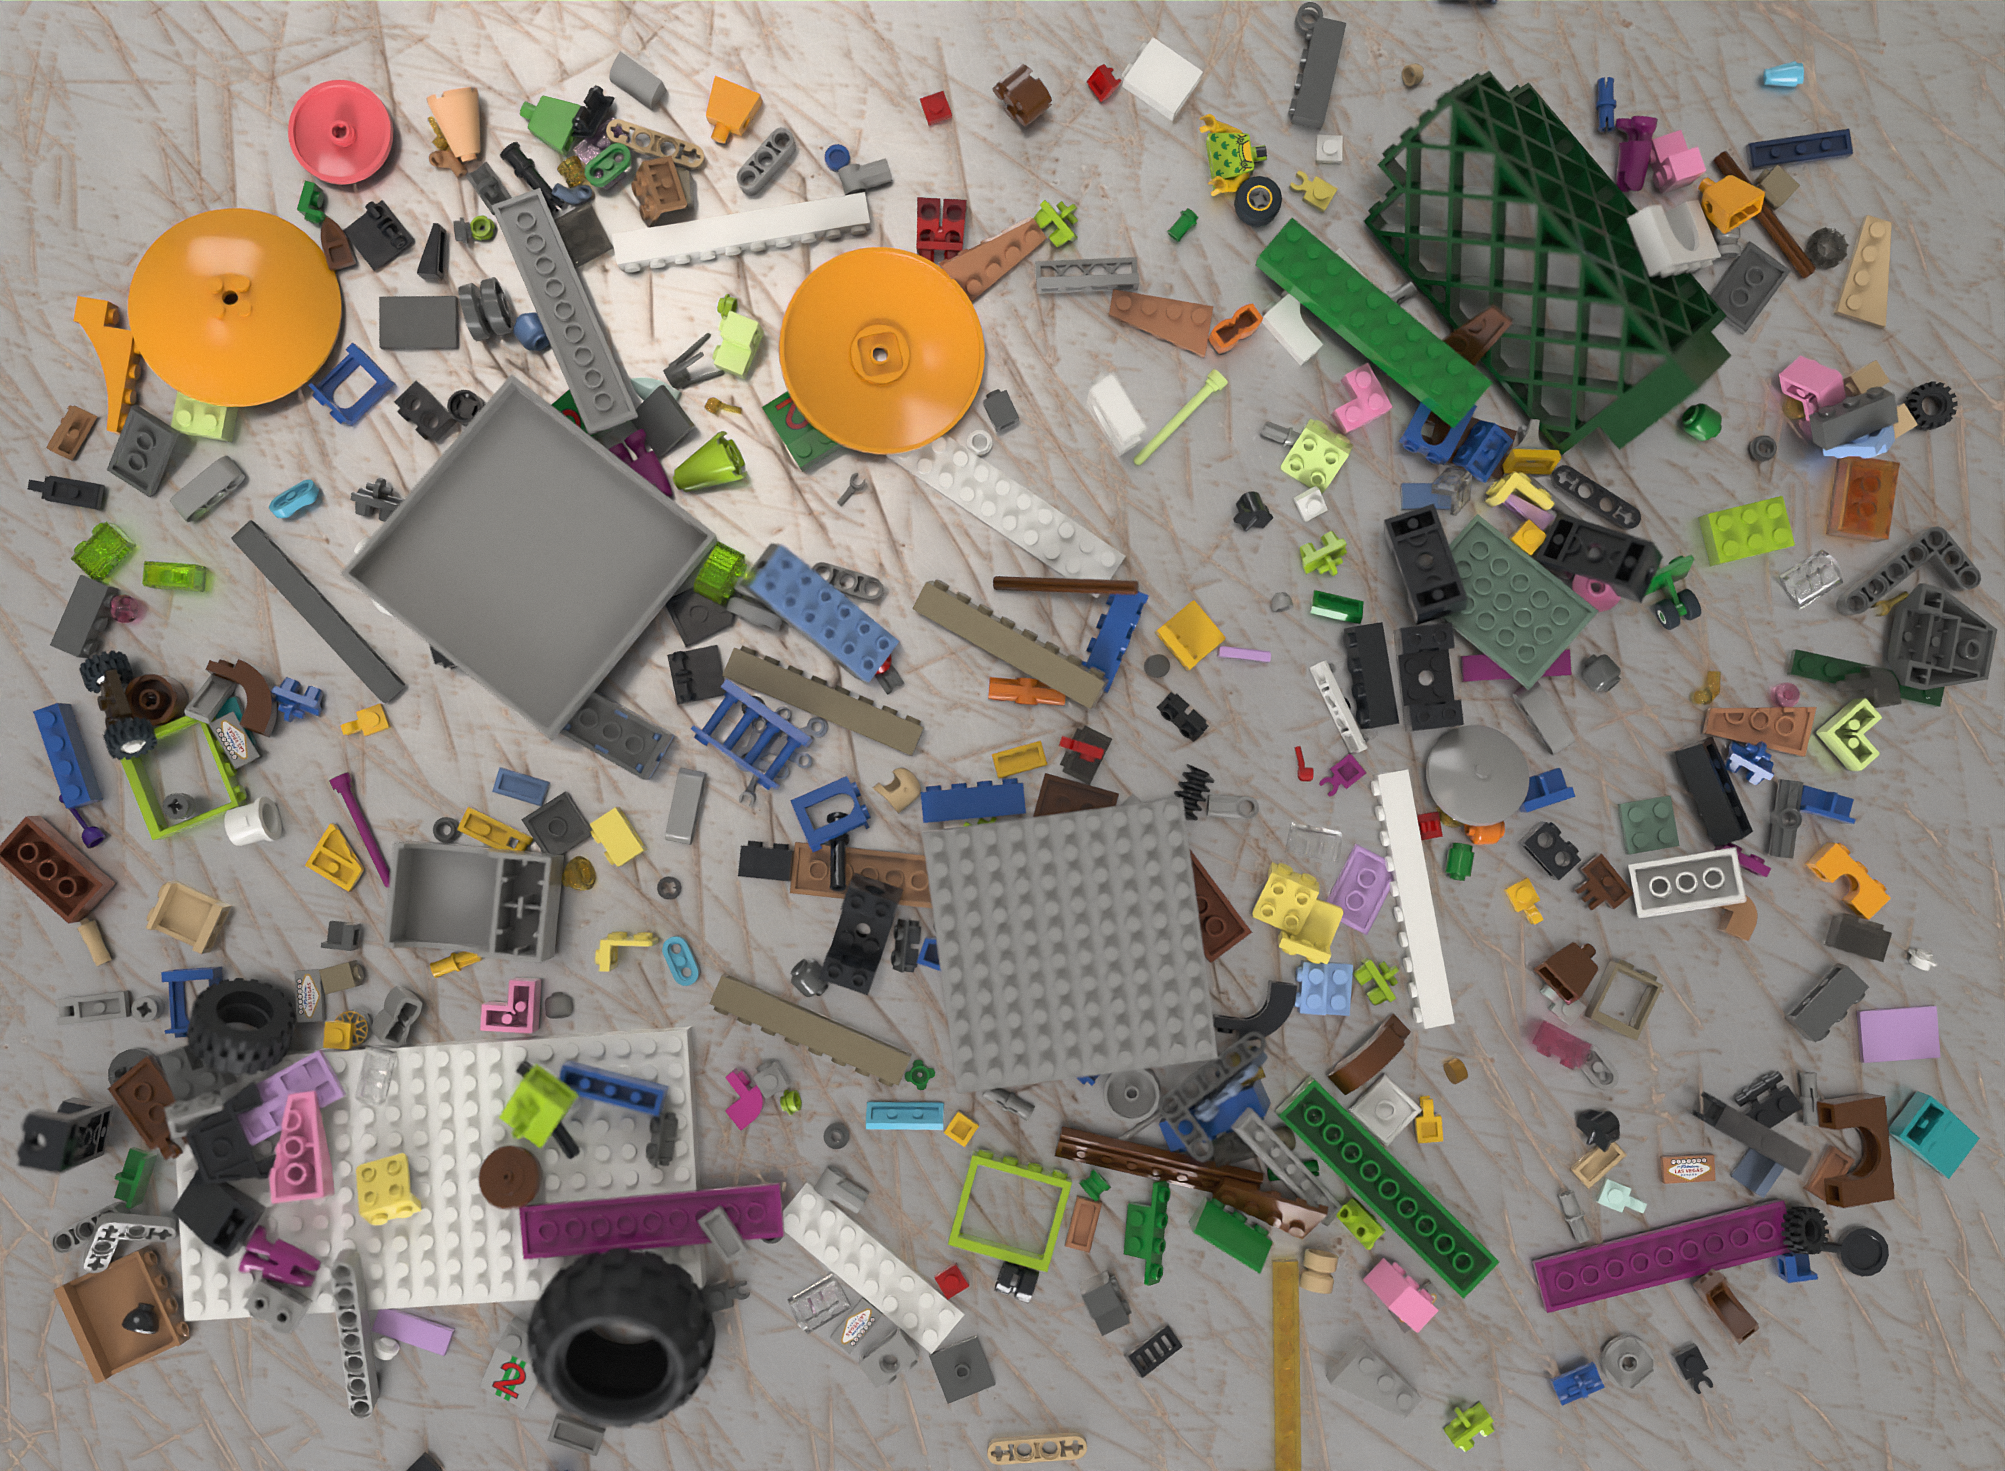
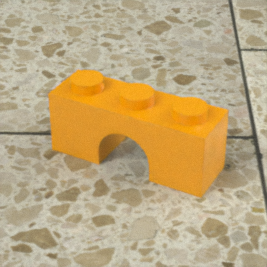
M1826 842L1805 864L1823 882L1833 883L1839 876L1844 874L1849 879L1850 889L1841 900L1858 918L1869 920L1891 899L1885 893L1886 887L1878 880H1873L1867 874L1869 872L1868 869L1859 861L1855 862L1849 856L1850 851L1843 844Z

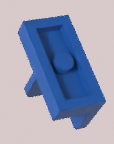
M1555 768L1529 777L1528 792L1524 802L1519 807L1520 812L1527 813L1576 797L1573 787H1567L1561 768Z
M1803 785L1800 805L1801 812L1844 824H1855L1856 820L1849 817L1854 799L1838 795L1836 792H1827Z

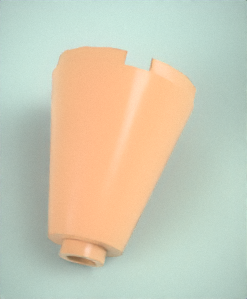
M471 87L444 91L442 98H436V94L427 97V103L455 158H461L462 162L476 160V155L481 153L479 93L477 88L471 89Z

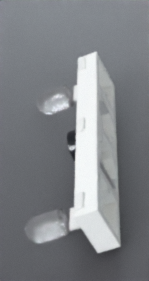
M1338 659L1328 664L1325 660L1309 668L1349 753L1353 755L1367 749L1366 742L1376 738L1378 731L1375 728H1371L1362 734L1360 733L1350 712V702L1347 698L1343 697L1333 676V673L1345 667V662L1342 659Z

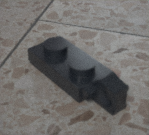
M49 475V477L45 476L44 482L29 479L27 490L42 493L41 499H45V501L100 510L104 485Z

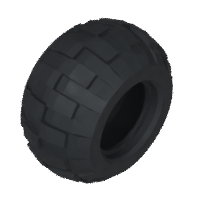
M612 1248L605 1254L596 1251L576 1258L572 1265H569L566 1269L561 1268L543 1289L542 1295L534 1304L526 1340L529 1359H532L531 1365L536 1381L545 1393L551 1395V1400L566 1413H573L582 1418V1421L598 1426L602 1424L614 1426V1428H631L635 1424H650L662 1419L670 1411H675L678 1407H682L694 1395L711 1366L715 1345V1327L705 1292L702 1288L699 1289L697 1284L693 1283L692 1275L676 1263L669 1264L663 1260V1256L645 1250L644 1253L630 1251L629 1248ZM604 1323L627 1324L643 1329L656 1338L639 1344H621L599 1336L590 1326Z

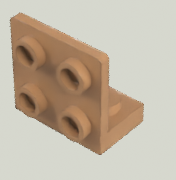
M672 156L642 161L631 186L634 196L639 198L640 216L643 221L646 220L647 226L650 228L654 227L661 213L686 208L687 202Z

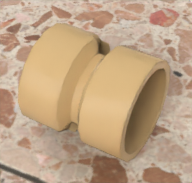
M1306 1249L1303 1264L1307 1269L1302 1270L1299 1286L1312 1292L1331 1294L1334 1285L1331 1273L1336 1272L1339 1256L1324 1250Z

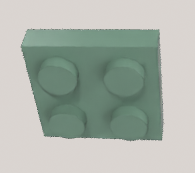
M1670 795L1618 804L1626 854L1630 855L1680 846Z

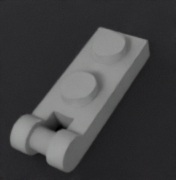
M128 991L55 999V1005L59 1007L60 1017H57L58 1025L131 1016ZM70 1006H74V1015L70 1013Z

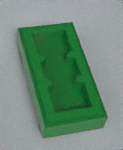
M1314 590L1310 613L1361 624L1364 601Z

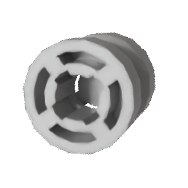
M1736 227L1726 234L1719 229L1714 230V240L1717 241V247L1721 255L1719 258H1733L1741 255V247L1737 244L1740 238V228Z

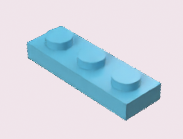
M867 1102L866 1129L943 1130V1102Z

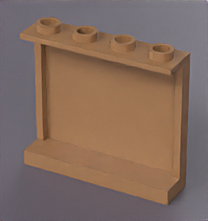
M149 1246L109 1263L108 1267L102 1272L87 1273L53 1290L96 1384L170 1348L178 1347L190 1339L188 1325L180 1317L178 1303L175 1298L171 1297L167 1288L168 1281L161 1274L157 1266V1257L150 1250ZM139 1303H147L155 1306L153 1311H155L159 1319V1331L155 1334L139 1333L124 1329L121 1324L131 1310L138 1308Z

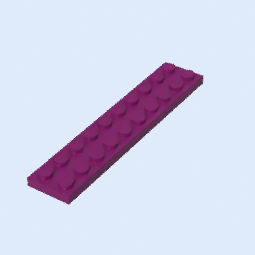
M770 1183L526 1205L519 1208L523 1260L583 1255L596 1251L606 1253L612 1248L640 1250L712 1243L698 1223V1220L720 1205L744 1240L784 1237L781 1184Z
M1776 1199L1534 1260L1532 1262L1544 1309L1547 1313L1706 1274L1712 1268L1718 1271L1792 1252L1788 1250V1245L1783 1242L1786 1237L1781 1236V1231H1784V1227H1781V1222H1785L1783 1215L1787 1214L1785 1202L1782 1199Z

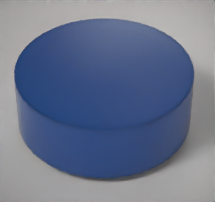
M840 144L830 146L824 156L827 167L835 172L849 165L851 160L848 149Z

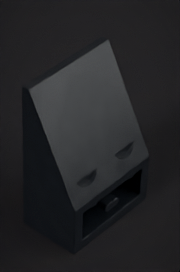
M198 1168L172 1209V1212L205 1245L228 1259L240 1251L267 1207L227 1182L204 1183Z

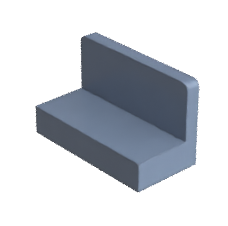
M1748 1148L1732 1171L1731 1177L1764 1198L1785 1167Z

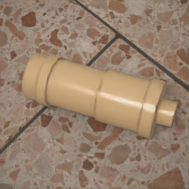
M88 918L81 920L82 926L78 927L77 930L87 945L93 962H95L96 966H100L111 961L110 953L107 951L96 921L90 922Z

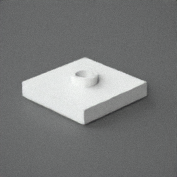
M1384 1073L1349 1109L1386 1147L1422 1110Z

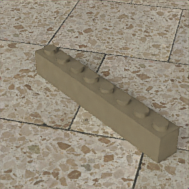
M938 579L935 582L928 581L925 583L912 608L913 610L1085 707L1092 709L1096 706L1109 682V679L1104 677L1105 673L1093 666L1090 669L1082 665L1083 661L1072 654L1066 656L1060 653V647L1048 641L1044 644L1037 640L1038 635L1027 629L1019 630L1014 627L1016 624L1014 621L1004 616L1001 619L994 616L991 608L980 604L978 607L970 602L971 598L962 592L953 593L948 590V584Z
M743 645L740 650L735 647L733 648L722 676L913 756L924 730V727L919 726L920 720L908 715L906 719H902L896 716L897 710L883 705L882 710L872 706L873 700L861 695L859 699L850 697L849 690L836 685L835 690L825 686L826 680L814 675L810 680L802 676V670L789 665L788 669L779 667L780 661L767 655L764 660L755 656V650Z
M726 973L721 975L709 1003L715 1006L713 1010L720 1014H734L738 1016L737 1020L749 1026L752 1023L762 1027L761 1031L772 1036L778 1033L785 1037L784 1041L792 1045L798 1046L801 1043L808 1046V1051L815 1055L822 1056L824 1053L832 1057V1062L841 1066H846V1064L854 1066L857 1073L867 1077L870 1074L879 1077L878 1081L890 1087L893 1084L899 1086L912 1055Z

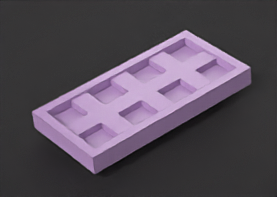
M321 1049L259 1082L257 1087L264 1101L263 1105L240 1113L238 1117L250 1145L253 1146L282 1130L281 1124L288 1094L316 1091L321 1109L345 1096L346 1093Z

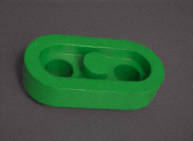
M614 143L608 146L586 165L585 176L589 183L595 187L606 186L631 165V152L627 146L621 143ZM618 155L624 156L621 162L615 161ZM603 171V176L596 178V172Z

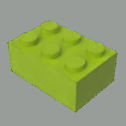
M1783 496L1698 517L1710 567L1795 546Z

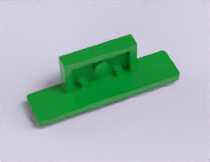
M1162 1180L1153 1183L1151 1206L1131 1202L1128 1203L1123 1255L1146 1259L1144 1285L1147 1286L1159 1283L1164 1270L1162 1255L1166 1248L1164 1233L1168 1224L1166 1212L1171 1191L1169 1183Z

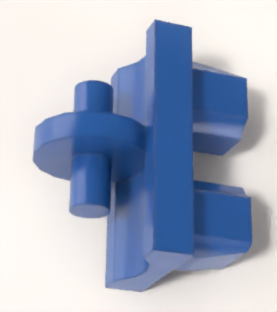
M286 677L280 687L274 685L271 691L272 694L276 695L275 700L281 703L278 710L285 713L284 720L291 723L295 717L303 719L305 712L319 717L322 712L320 706L323 696L322 691L319 688L308 686L304 696L297 694L301 686L300 683Z
M1735 741L1731 742L1729 754L1725 760V767L1728 771L1737 773L1742 766L1749 769L1745 773V778L1754 785H1758L1765 778L1770 781L1774 776V772H1772L1774 762L1770 761L1772 755L1765 752L1767 748L1766 743L1760 741L1755 746L1747 743L1744 747Z
M1594 1362L1550 1379L1562 1406L1579 1398H1587L1589 1394L1605 1388Z

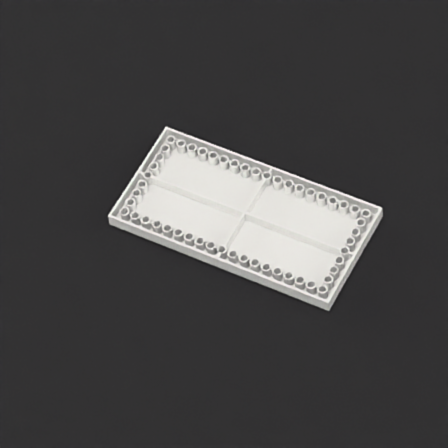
M677 1027L402 1044L398 1048L383 1045L352 1047L349 1050L322 1049L346 1093L345 1096L320 1109L332 1164L334 1194L321 1198L272 1204L269 1177L267 1179L249 1178L241 1179V1181L227 1182L267 1207L240 1251L228 1259L205 1245L179 1219L185 1321L252 1317L249 1311L244 1309V1306L256 1285L262 1279V1271L251 1270L248 1273H241L238 1271L244 1253L247 1251L246 1246L258 1225L266 1228V1239L272 1244H275L276 1240L280 1238L321 1261L318 1271H310L301 1267L299 1269L315 1277L312 1287L285 1284L313 1301L306 1314L335 1312L330 1270L339 1252L343 1249H353L360 1254L368 1310L538 1300L542 1295L543 1289L561 1268L566 1269L569 1265L573 1264L576 1258L583 1255L523 1260L519 1209L505 1210L496 1208L485 1200L480 1191L479 1171L484 1160L494 1150L510 1145L523 1147L537 1157L542 1168V1184L536 1197L527 1205L701 1190L692 1028ZM318 1050L288 1051L282 1061L276 1066H272L271 1069L264 1072L257 1071L254 1075H247V1073H241L240 1076L235 1075L236 1083L210 1093L218 1092L222 1104H224L249 1083L255 1081L258 1084ZM570 1060L669 1086L662 1114L666 1116V1112L676 1113V1118L678 1119L676 1137H666V1141L675 1142L673 1160L670 1161L669 1166H661L658 1161L657 1167H654L646 1158V1147L648 1143H651L652 1136L649 1125L654 1115L581 1096L577 1097L562 1120V1124L580 1150V1153L573 1159L566 1157L553 1136L549 1138L541 1149L524 1136H521L520 1139L514 1138L512 1136L514 1129L501 1120L499 1116L524 1078L516 1072L517 1068L524 1061L529 1062L533 1066L537 1063L559 1079L562 1064ZM282 1130L251 1146L256 1161L277 1154L275 1150L277 1143L280 1141ZM181 1137L175 1139V1143L184 1152L176 1158L178 1200L198 1170L189 1144H185ZM404 1153L408 1157L411 1193L421 1201L422 1211L415 1212L407 1218L387 1220L382 1225H371L359 1215L356 1168L361 1164ZM704 1244L630 1250L644 1253L646 1250L663 1256L665 1262L669 1264L676 1263L690 1273L693 1283L697 1284L699 1289H703L706 1284ZM258 1253L261 1258L268 1260L269 1256Z

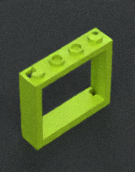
M185 716L155 728L154 732L157 740L200 723L230 797V803L168 827L141 757L135 758L133 756L130 760H126L124 757L123 760H120L152 840H163L225 815L227 810L247 805L245 800L247 798L246 791L242 785H239L236 778L237 769L232 765L207 723Z
M979 1149L978 1152L973 1150L949 1235L948 1245L1048 1272L1072 1185L1071 1177H1067V1173L1054 1169L1053 1172L1045 1171L1042 1165L1029 1162L1028 1166L1020 1164L1017 1158L1005 1155L1002 1159L993 1156L994 1153L989 1150ZM978 1165L1061 1187L1043 1255L959 1232Z

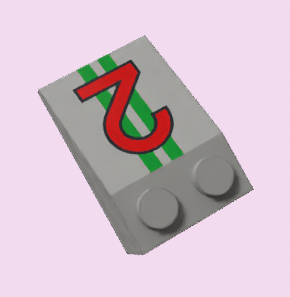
M515 1316L506 1327L479 1387L525 1410L538 1382L533 1374L532 1359H529L526 1339L529 1323Z

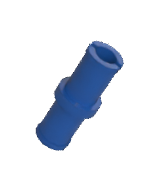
M1605 77L1597 80L1598 101L1596 102V110H1598V131L1605 133L1606 122L1607 132L1615 130L1614 109L1617 107V101L1614 99V78L1607 77L1605 88Z

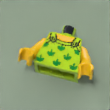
M1212 114L1204 115L1199 119L1203 120L1206 125L1199 127L1201 133L1211 132L1207 134L1205 140L1211 175L1208 185L1212 184V188H1216L1211 192V195L1216 196L1220 192H1236L1242 183L1253 174L1254 162L1267 160L1266 146L1251 147L1249 134L1243 133L1242 130L1217 121Z

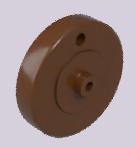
M503 1146L494 1150L486 1157L479 1171V1188L483 1197L488 1203L499 1209L515 1210L526 1206L536 1197L542 1184V1168L537 1157L531 1151L519 1146Z

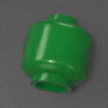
M1704 403L1691 405L1682 416L1684 431L1700 441L1716 437L1722 429L1721 414Z

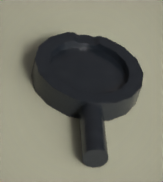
M1855 1226L1846 1230L1839 1238L1838 1243L1823 1242L1826 1247L1824 1250H1821L1822 1252L1837 1253L1841 1265L1849 1272L1861 1277L1872 1276L1880 1272L1886 1265L1889 1257L1888 1244L1884 1237L1876 1230L1865 1226Z

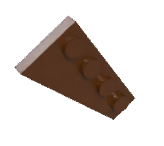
M1492 304L1443 338L1442 341L1471 365L1475 366L1512 324L1513 319Z
M1224 1177L1213 1189L1212 1198L1221 1201L1223 1204L1236 1208L1249 1216H1253L1270 1226L1281 1229L1300 1239L1306 1237L1328 1214V1206L1319 1204L1318 1208L1306 1205L1307 1200L1297 1197L1295 1201L1281 1197L1280 1192L1273 1190L1261 1192L1258 1191V1186L1228 1177Z

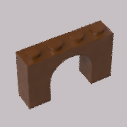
M1865 1093L1817 1101L1819 1127L1832 1130L1855 1127L1860 1133L1864 1144L1862 1160L1853 1172L1846 1175L1824 1178L1826 1204L1840 1208H1849L1895 1199L1885 1096Z

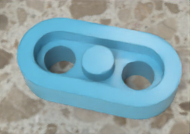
M310 479L301 481L275 497L271 501L269 509L277 518H288L304 505L312 504L318 497L319 488Z
M673 936L667 939L663 944L662 952L674 980L682 986L693 984L699 978L700 969L687 940L680 936ZM674 944L680 945V953L673 951L672 947ZM685 967L691 970V975L689 977H686L683 974V969Z

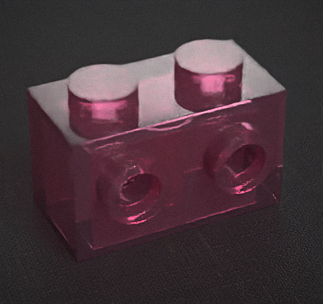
M1543 1020L1532 1041L1533 1044L1537 1045L1535 1051L1549 1058L1551 1054L1560 1057L1559 1063L1571 1070H1574L1575 1066L1582 1069L1594 1047Z

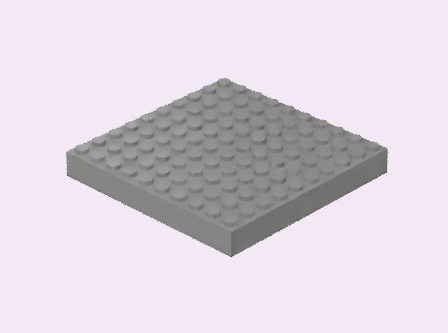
M511 374L340 574L553 741L717 543L716 534Z
M1182 797L922 833L957 1094L1218 1058Z

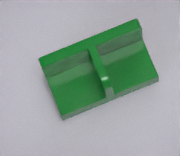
M136 1147L129 1149L122 1172L117 1173L114 1178L119 1181L114 1198L126 1201V1208L132 1209L142 1204L158 1154Z

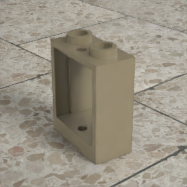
M1622 959L1618 963L1610 960L1583 1016L1637 1041L1664 985L1656 982L1658 977L1643 970L1642 974L1633 971L1634 965ZM1617 971L1647 985L1629 1025L1598 1011Z

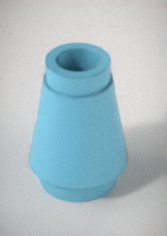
M1796 61L1764 69L1763 72L1764 85L1796 87L1797 84H1802L1804 79L1803 63H1797Z

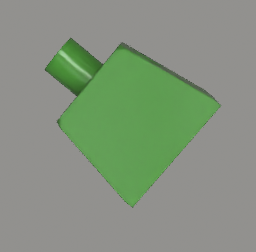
M541 96L537 106L525 101L521 106L520 116L530 120L528 129L531 134L561 155L567 157L576 138L572 136L574 132L572 119L576 116L581 105L548 96Z

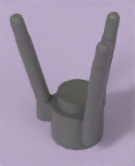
M706 333L679 358L668 364L669 367L663 370L673 388L680 385L683 389L690 384L724 375L725 372L720 370L687 379L690 376L687 367L702 358L704 353L700 352L683 363V361L710 338V333Z

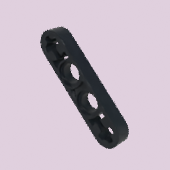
M1562 465L1551 473L1550 481L1556 489L1618 528L1630 530L1640 524L1641 514L1636 507L1574 468ZM1563 472H1566V478L1568 480L1573 482L1577 478L1579 481L1576 482L1572 490H1570L1569 487H1571L1573 484H1571L1568 481L1560 483V476L1557 475L1558 473L1561 474ZM1581 484H1586L1591 488V495L1588 498H1583L1579 495L1578 488ZM1602 498H1609L1612 501L1613 507L1609 512L1601 509L1600 501ZM1620 505L1622 508L1619 512L1622 514L1630 512L1633 522L1625 524L1624 516L1617 514L1613 517L1612 515L1618 510Z

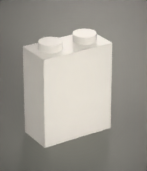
M1152 37L1148 44L1144 42L1136 54L1138 59L1134 65L1129 63L1122 73V77H1124L1122 87L1173 121L1201 81L1203 71Z

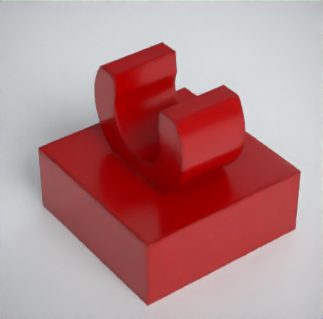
M1105 64L1097 67L1086 81L1100 102L1108 99L1122 81L1120 78L1116 80L1112 75L1114 69L1111 67L1107 68Z
M1438 811L1417 815L1421 841L1443 837Z

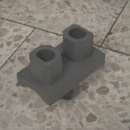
M487 161L477 170L466 175L493 215L495 214L492 205L512 198Z
M378 478L375 484L367 482L366 489L359 488L357 493L352 492L350 500L355 501V514L370 516L372 515L373 507L380 508L379 520L385 522L404 499L392 496L393 489L386 487L385 479Z

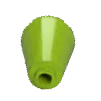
M721 431L713 436L674 470L673 482L679 490L691 492L741 480L747 476V471L742 473L741 468L745 465L744 459L732 439L727 441L724 437L727 435L725 431Z

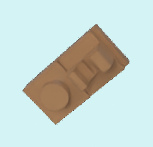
M75 405L68 406V412L61 419L60 426H58L46 447L50 451L71 461L74 459L97 418L96 415Z

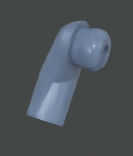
M557 183L553 187L552 194L571 205H576L588 200L592 196V189L586 184L568 189Z

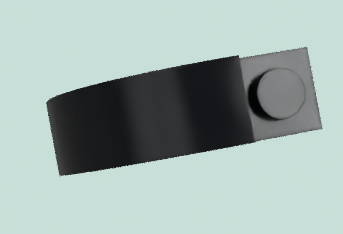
M1269 980L1265 1003L1258 1012L1248 1017L1213 1014V1025L1218 1027L1217 1031L1221 1033L1232 1034L1233 1030H1236L1237 1040L1250 1032H1258L1266 1037L1279 1029L1289 1017L1295 1003L1297 985ZM1251 1036L1247 1041L1257 1040L1259 1038L1256 1036Z

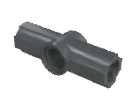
M1783 779L1778 781L1775 809L1770 816L1772 824L1769 847L1770 856L1793 859L1797 829L1802 823L1800 805L1804 782ZM1787 812L1790 816V821L1787 825H1784L1782 817Z

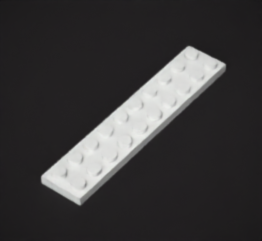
M946 434L919 449L886 455L899 466L1065 578L1110 580L1126 557ZM1088 593L1096 599L1100 595L1097 593Z

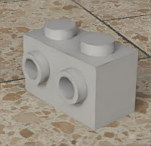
M262 1278L249 1297L244 1309L248 1310L253 1318L270 1323L275 1331L289 1335L299 1326L313 1301L284 1283Z

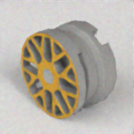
M348 1010L338 1015L334 1020L354 1023L352 1047L364 1043L373 1033V1020L370 1019L369 1014L364 1010Z

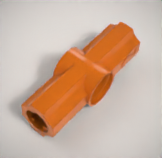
M990 677L988 699L1015 701L1017 704L1038 705L1039 703L1065 706L1066 695L1037 679Z

